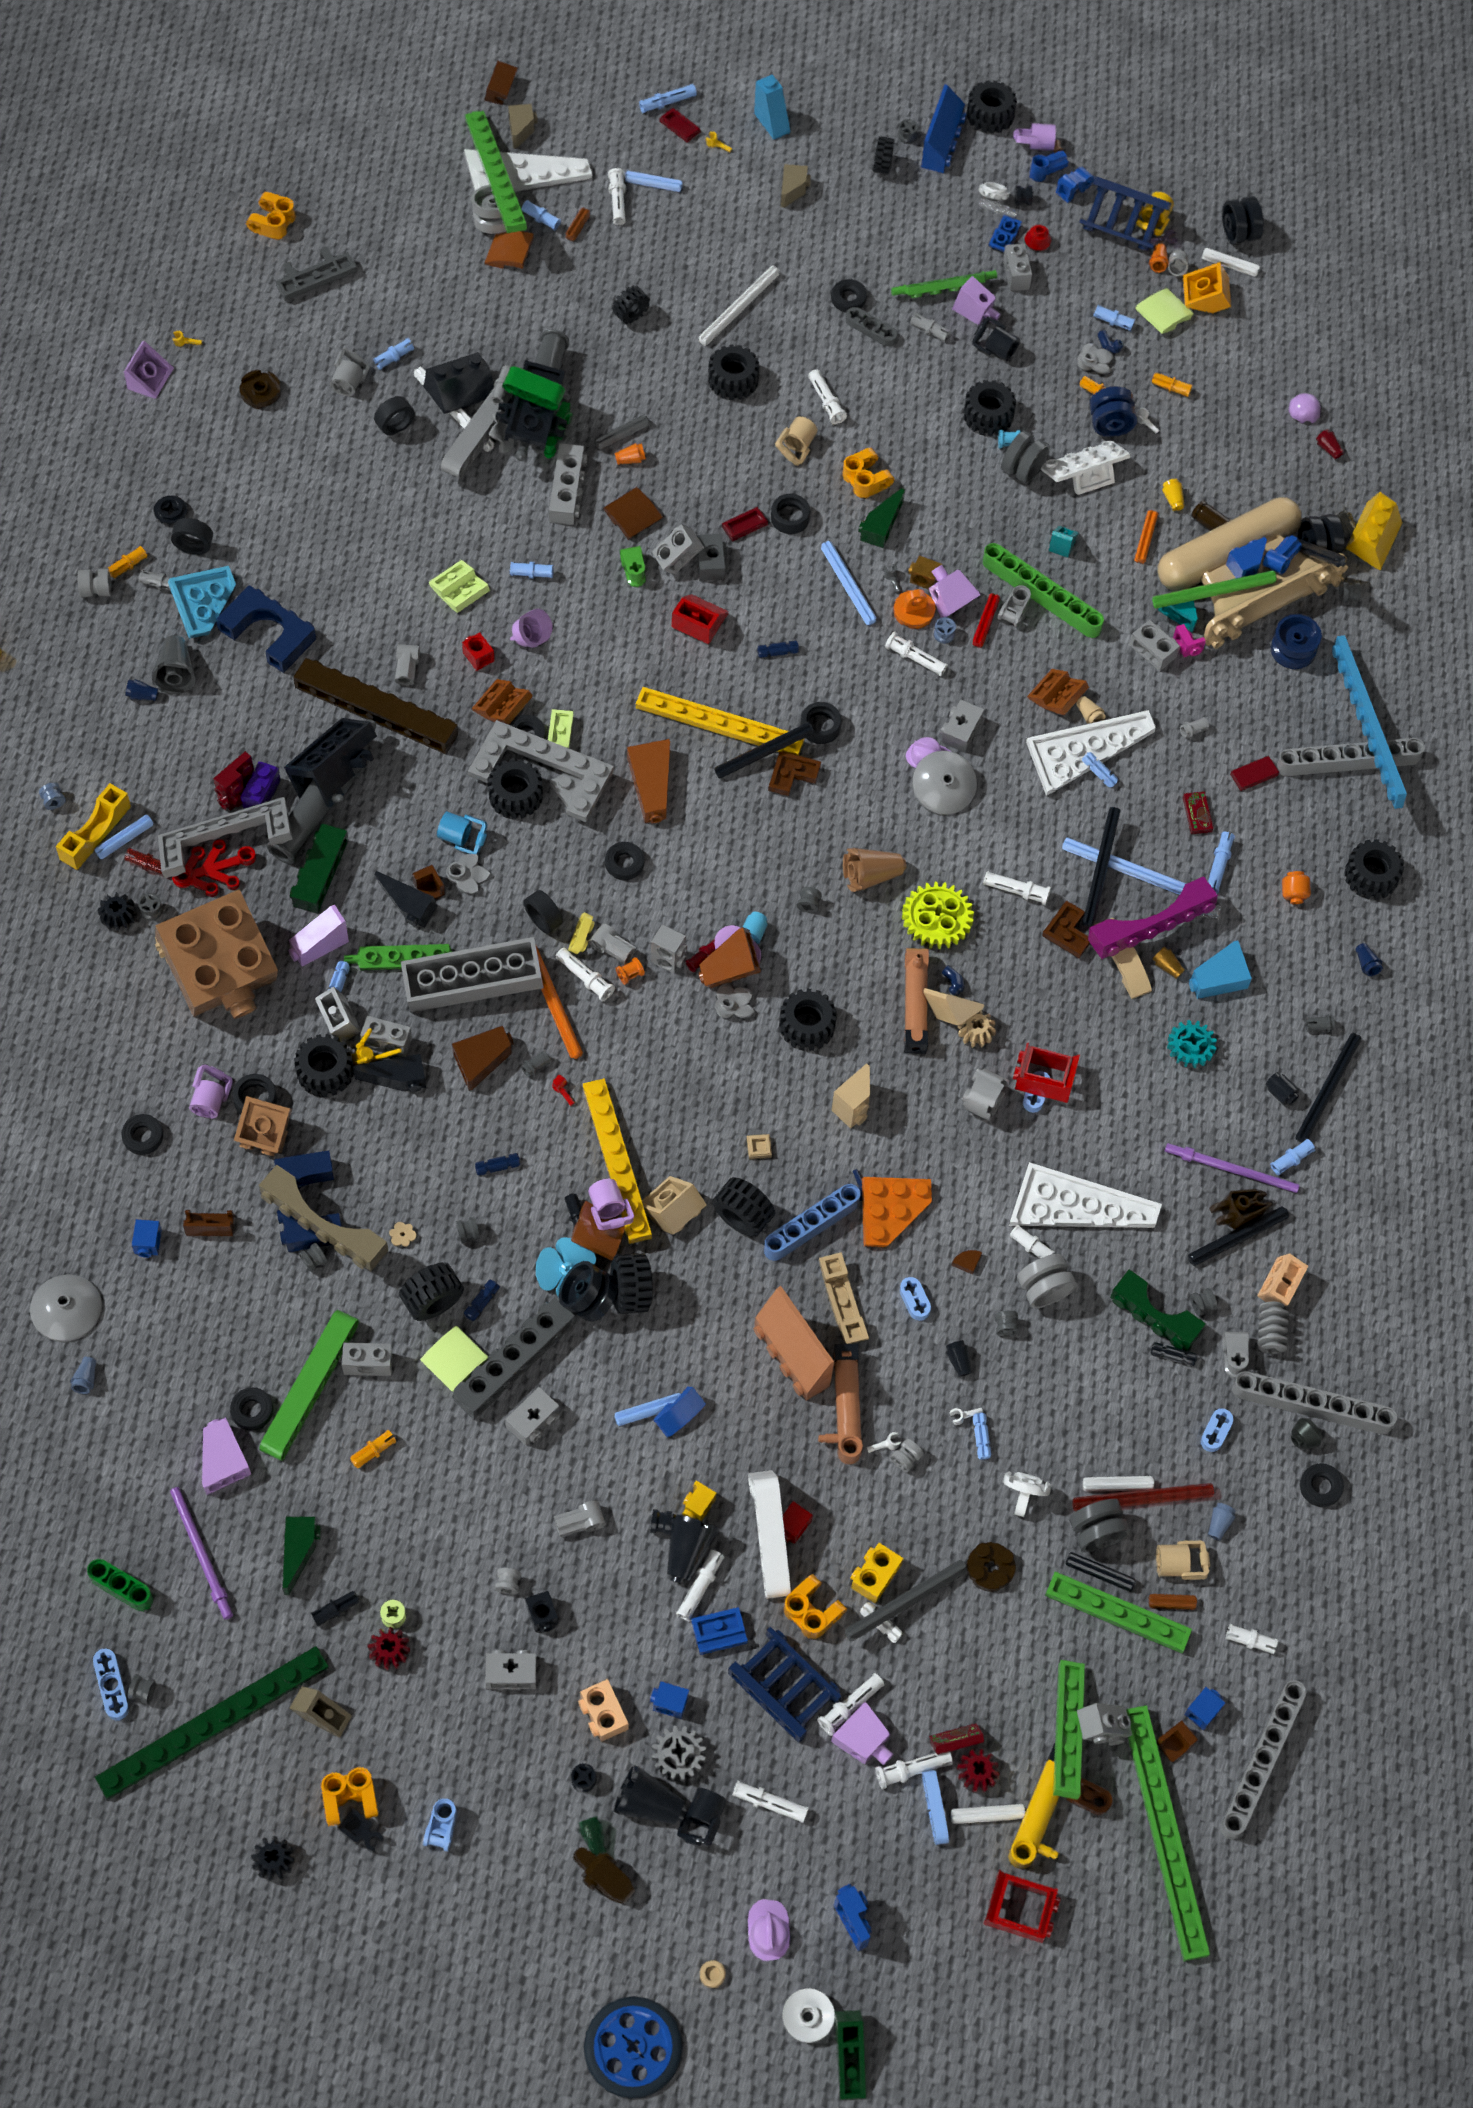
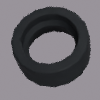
M395 396L386 400L378 407L374 415V421L383 434L393 436L405 430L412 423L415 411L404 397Z
M784 494L774 500L771 506V523L774 528L785 534H796L802 532L808 526L810 521V505L806 499L797 494ZM792 506L801 510L803 516L798 520L788 521L781 518L778 512L781 508Z
M193 518L179 519L174 524L171 535V542L178 550L196 555L207 553L210 550L213 539L212 529L206 523ZM185 534L193 535L199 539L191 538Z
M815 702L808 705L801 715V725L807 723L812 716L825 715L833 720V727L826 731L813 729L814 733L806 737V739L815 744H827L835 740L841 730V714L839 710L827 702Z
M537 890L524 900L527 914L542 932L549 934L563 923L558 907L542 890Z
M254 1073L245 1075L237 1081L232 1095L235 1108L240 1115L244 1106L241 1099L242 1093L249 1087H264L269 1095L267 1102L277 1104L278 1099L275 1085L270 1078Z

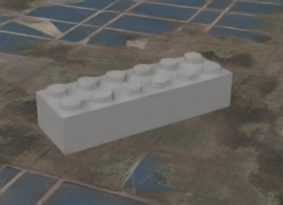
M534 937L401 961L407 1003L411 1013L544 988Z

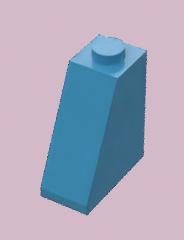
M772 74L756 81L754 114L773 140L789 134L790 126L783 87Z
M1239 941L1232 942L1193 971L1192 977L1189 979V986L1191 991L1195 992L1197 999L1248 989L1252 978Z

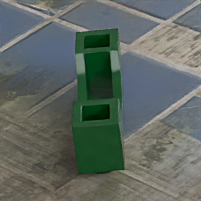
M1129 1269L1111 1293L1110 1298L1113 1299V1303L1121 1309L1125 1308L1130 1311L1137 1321H1144L1151 1326V1330L1155 1334L1165 1336L1175 1348L1183 1349L1187 1352L1203 1332L1206 1323L1188 1310L1174 1315L1164 1314L1156 1310L1147 1297L1148 1282Z

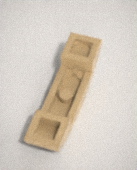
M1134 947L1126 948L1112 956L1123 977L1122 982L1131 999L1152 992L1149 979Z
M842 1252L819 1258L828 1298L845 1344L869 1340L863 1318L860 1317L848 1280V1271Z

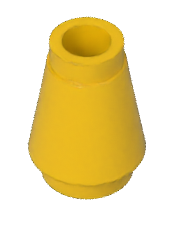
M1170 479L1164 482L1162 491L1172 510H1182L1185 507L1182 483L1178 479Z

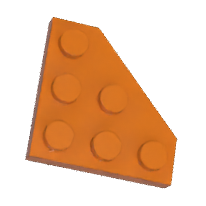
M862 1178L864 1247H887L932 1202L931 1179Z

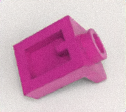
M1184 624L1176 626L1173 638L1180 645L1179 650L1183 657L1199 655L1204 649L1205 638L1193 640L1192 633L1187 630Z

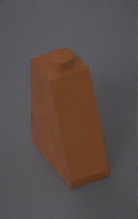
M744 927L739 928L699 964L701 969L699 971L702 984L710 988L761 972L750 930Z

